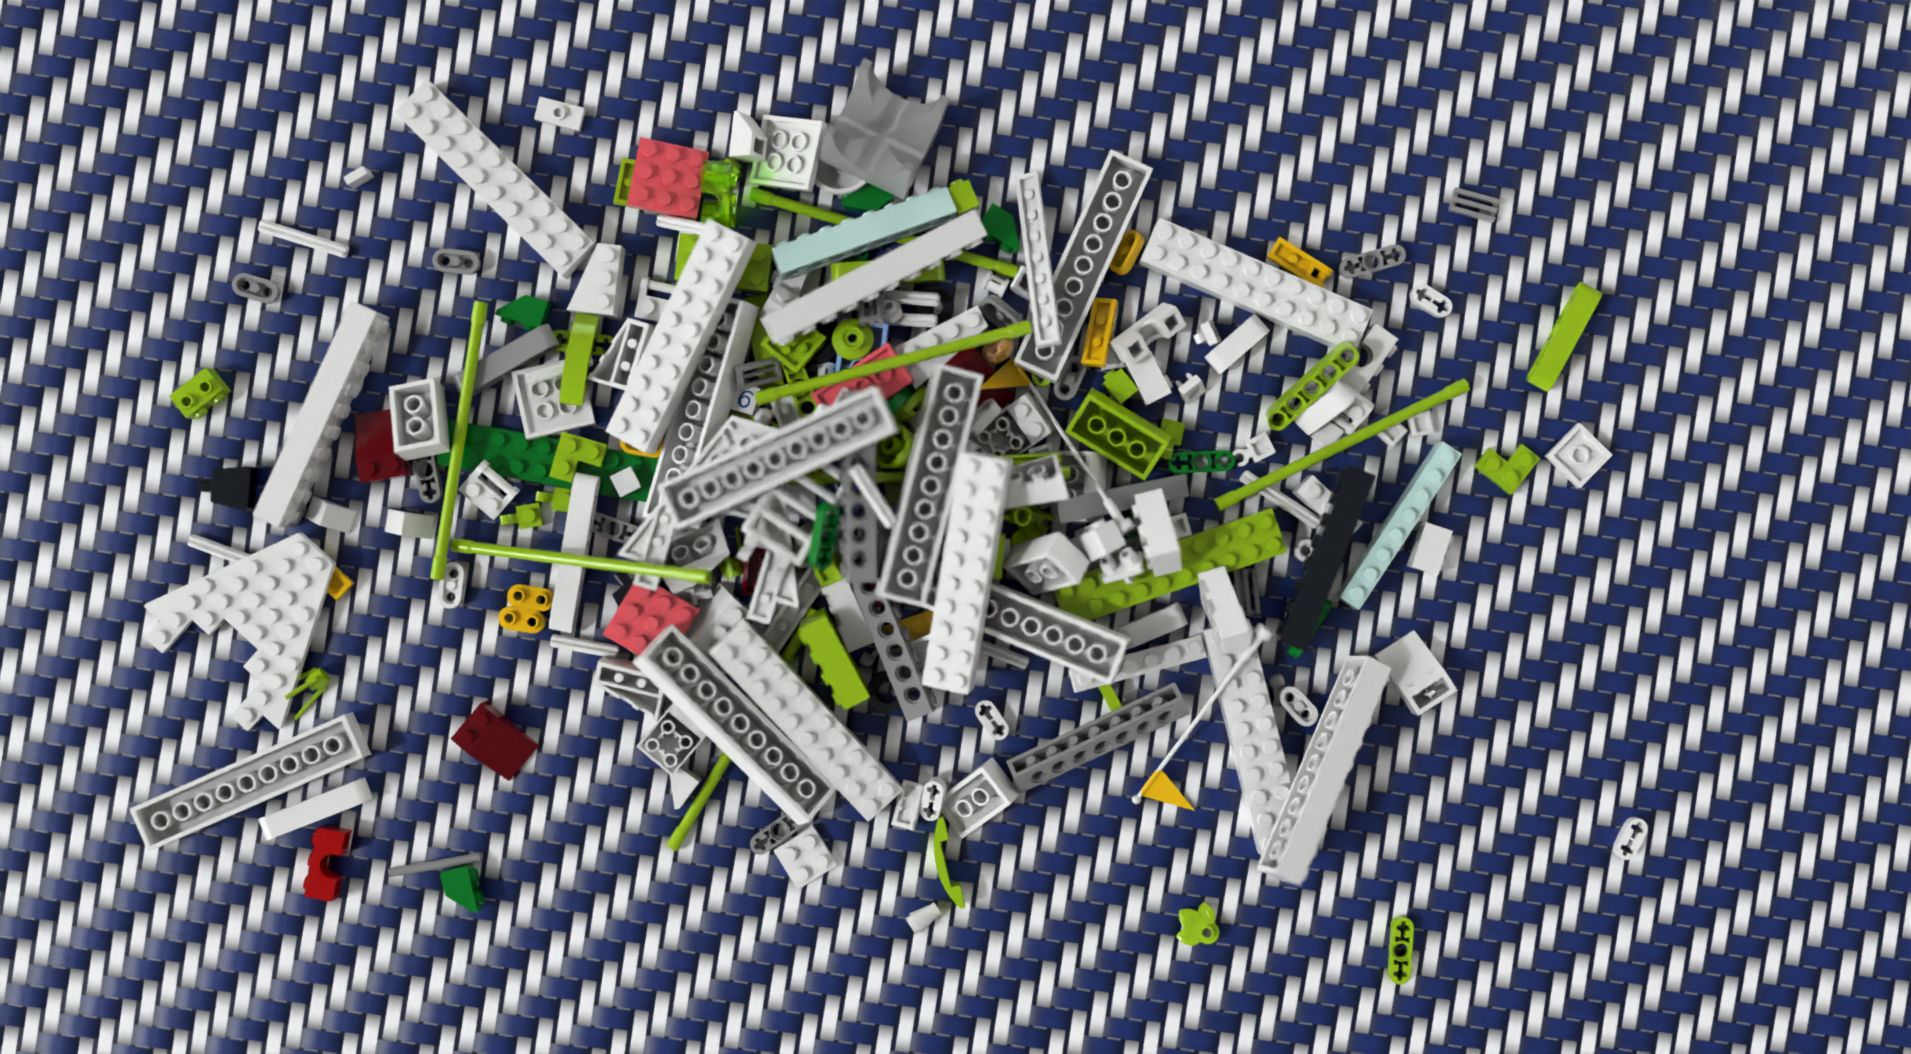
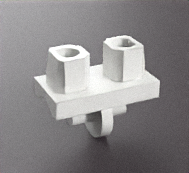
M1129 547L1120 552L1119 558L1114 559L1109 554L1101 557L1102 581L1107 584L1124 579L1127 584L1134 583L1135 575L1143 572L1142 560L1144 554L1142 551L1134 552Z

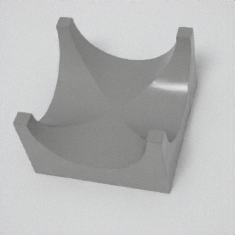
M864 58L860 64L852 91L839 118L834 125L828 124L824 130L819 160L904 200L942 127L950 98L941 94L938 100L928 104L905 100L889 91L878 80L873 71V62Z

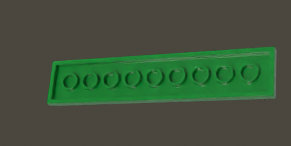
M447 419L450 452L438 454L436 464L449 467L456 421ZM468 423L461 469L474 471L485 459L490 464L489 467L500 476L572 489L573 484L549 476L559 439L540 437L527 440L525 433ZM608 448L602 467L579 461L577 473L600 477L599 494L620 497L610 476L632 466L642 488L622 498L647 502L659 457L652 458L634 455L625 451Z

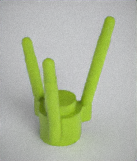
M736 526L737 551L739 552L742 548L740 527ZM728 555L723 563L721 561L718 566L722 575L725 574L727 579H731L743 574L744 561L739 558L737 560L736 556L730 558Z
M314 667L310 671L301 674L299 680L307 678L305 679L306 683L285 695L284 698L287 700L307 687L312 691L317 689V692L294 716V720H298L316 699L329 689L327 684L331 680L323 668L319 667L316 669Z

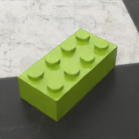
M680 233L674 276L676 282H678L700 237L699 235ZM757 243L735 290L770 294L774 264L771 249L774 248L773 245Z
M1093 387L1088 392L1065 433L1144 481L1164 452L1171 438V435Z
M824 607L801 619L800 628H798L799 637L804 645L809 644L811 652L809 654L816 666L820 664L821 676L827 686L831 684L832 696L838 706L842 705L844 710H847L870 698L868 685L850 652H848L826 608Z

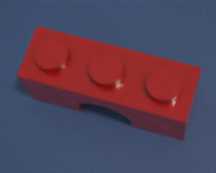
M324 824L314 831L312 836V843L314 844L313 853H310L307 865L310 866L309 874L305 877L303 889H306L304 897L330 902L339 898L343 875L332 872L327 865V860L331 854L341 856L348 852L352 829Z

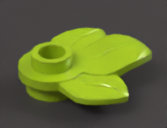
M1203 902L1198 911L1181 909L1179 911V919L1184 929L1176 935L1177 939L1190 946L1200 942L1204 944L1216 942L1220 932L1215 924L1216 914L1213 908ZM1205 928L1211 930L1212 934L1210 937L1204 935L1203 931Z

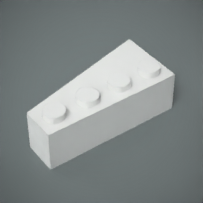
M977 305L894 349L897 355L981 334L988 329V325ZM958 352L906 365V369L915 381L912 383L915 390L917 391L929 380L934 363L945 365Z
M1057 454L1012 466L1005 509L1069 499Z

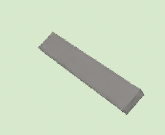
M1178 474L1103 490L1106 496L1112 499L1119 511L1132 509L1131 505L1135 504L1134 495L1162 488L1165 501L1189 496L1186 474ZM1098 491L1057 501L1061 523L1109 514L1104 506V500Z

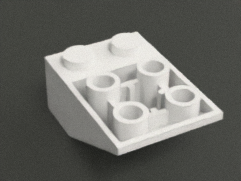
M1028 392L1000 411L999 415L980 434L972 439L984 454L994 456L1015 455L1024 453L1055 431L1056 428L1033 395Z
M1414 630L1375 654L1379 662L1392 668L1389 673L1390 680L1412 714L1419 716L1458 691L1443 667Z
M673 703L636 747L668 774L673 776L704 741L707 735Z

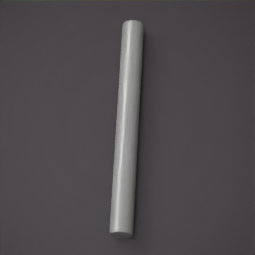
M479 852L388 869L389 877L481 862L482 854Z

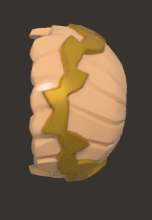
M1008 338L984 345L981 353L982 356L992 364L1001 363L1011 355L1014 347L1013 339Z

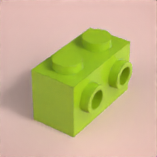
M205 367L169 395V397L185 418L198 420L207 415L210 407L225 401L226 395L231 390L215 369Z

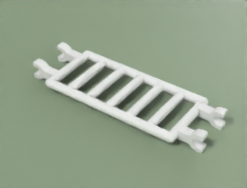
M845 387L841 389V391H850ZM841 391L839 392L832 406L838 403L839 396H841ZM821 403L818 405L813 414L818 413L828 408L829 406H827L824 403ZM856 456L852 460L853 462H855L853 466L857 464L861 465L860 458ZM828 463L819 467L839 480V469ZM805 475L794 479L828 502L839 507V493L842 492V484L836 494H833ZM777 486L761 495L742 525V531L749 535L736 557L747 561L756 544L760 542L781 556L768 576L774 581L779 582L790 562L796 566H801L809 555L812 532L811 534L806 533L767 508L766 505L771 497L775 495L814 521L816 510ZM762 515L803 541L804 545L799 553L795 554L754 528L753 526L759 516Z

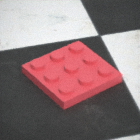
M640 137L627 206L696 221L709 152Z
M632 584L604 630L603 635L639 655L663 629L671 624L685 636L700 608L676 594L673 595L672 592L658 585L657 591Z

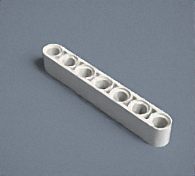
M577 472L574 476L561 553L588 556L592 535L590 531L593 528L600 488V477ZM559 564L549 629L568 633L574 632L586 567Z

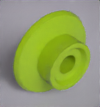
M856 318L843 320L835 327L832 334L834 350L839 356L847 360L862 359L871 351L874 344V335L870 326L866 323L864 327H861L859 319ZM856 335V342L850 343L848 341L849 336Z

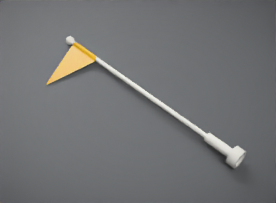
M1012 351L1008 357L1010 360L990 377L980 389L1029 386L1103 498V504L1116 522L1122 536L1127 534L1135 525L1130 518L1124 519L1112 499L1106 496L1025 371L1013 365L1015 357L1014 351Z
M1262 623L1257 624L1253 630L1256 635L1251 640V646L1244 649L1238 663L1154 771L1140 792L1132 797L1134 804H1139L1141 797L1144 796L1195 811L1162 769L1243 662L1250 659L1263 640L1268 642L1274 635L1268 627Z

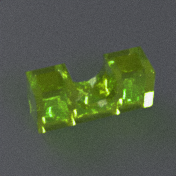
M705 160L701 170V192L711 193L719 201L704 203L701 212L702 223H706L710 219L729 229L736 227L737 215L733 213V207H736L737 193H733V186L736 187L737 172H733V163L711 160Z

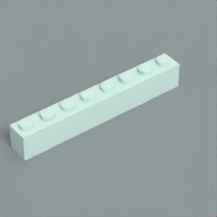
M935 187L929 190L927 194L921 196L912 195L899 204L893 202L886 205L882 210L876 212L875 210L865 212L862 217L856 219L847 218L839 225L822 227L819 229V232L814 234H802L797 237V240L779 242L774 248H771L772 258L781 280L785 281L956 219L957 210L948 188L940 189V187Z
M1443 441L1435 443L1335 594L1336 598L1351 608L1360 610L1462 454Z

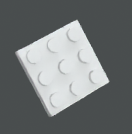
M763 114L761 130L768 138L765 161L753 162L749 183L812 192L827 123L817 120Z
M560 361L511 372L527 440L596 425L588 386L584 405L580 407L559 402L562 375L532 385L526 382V372Z

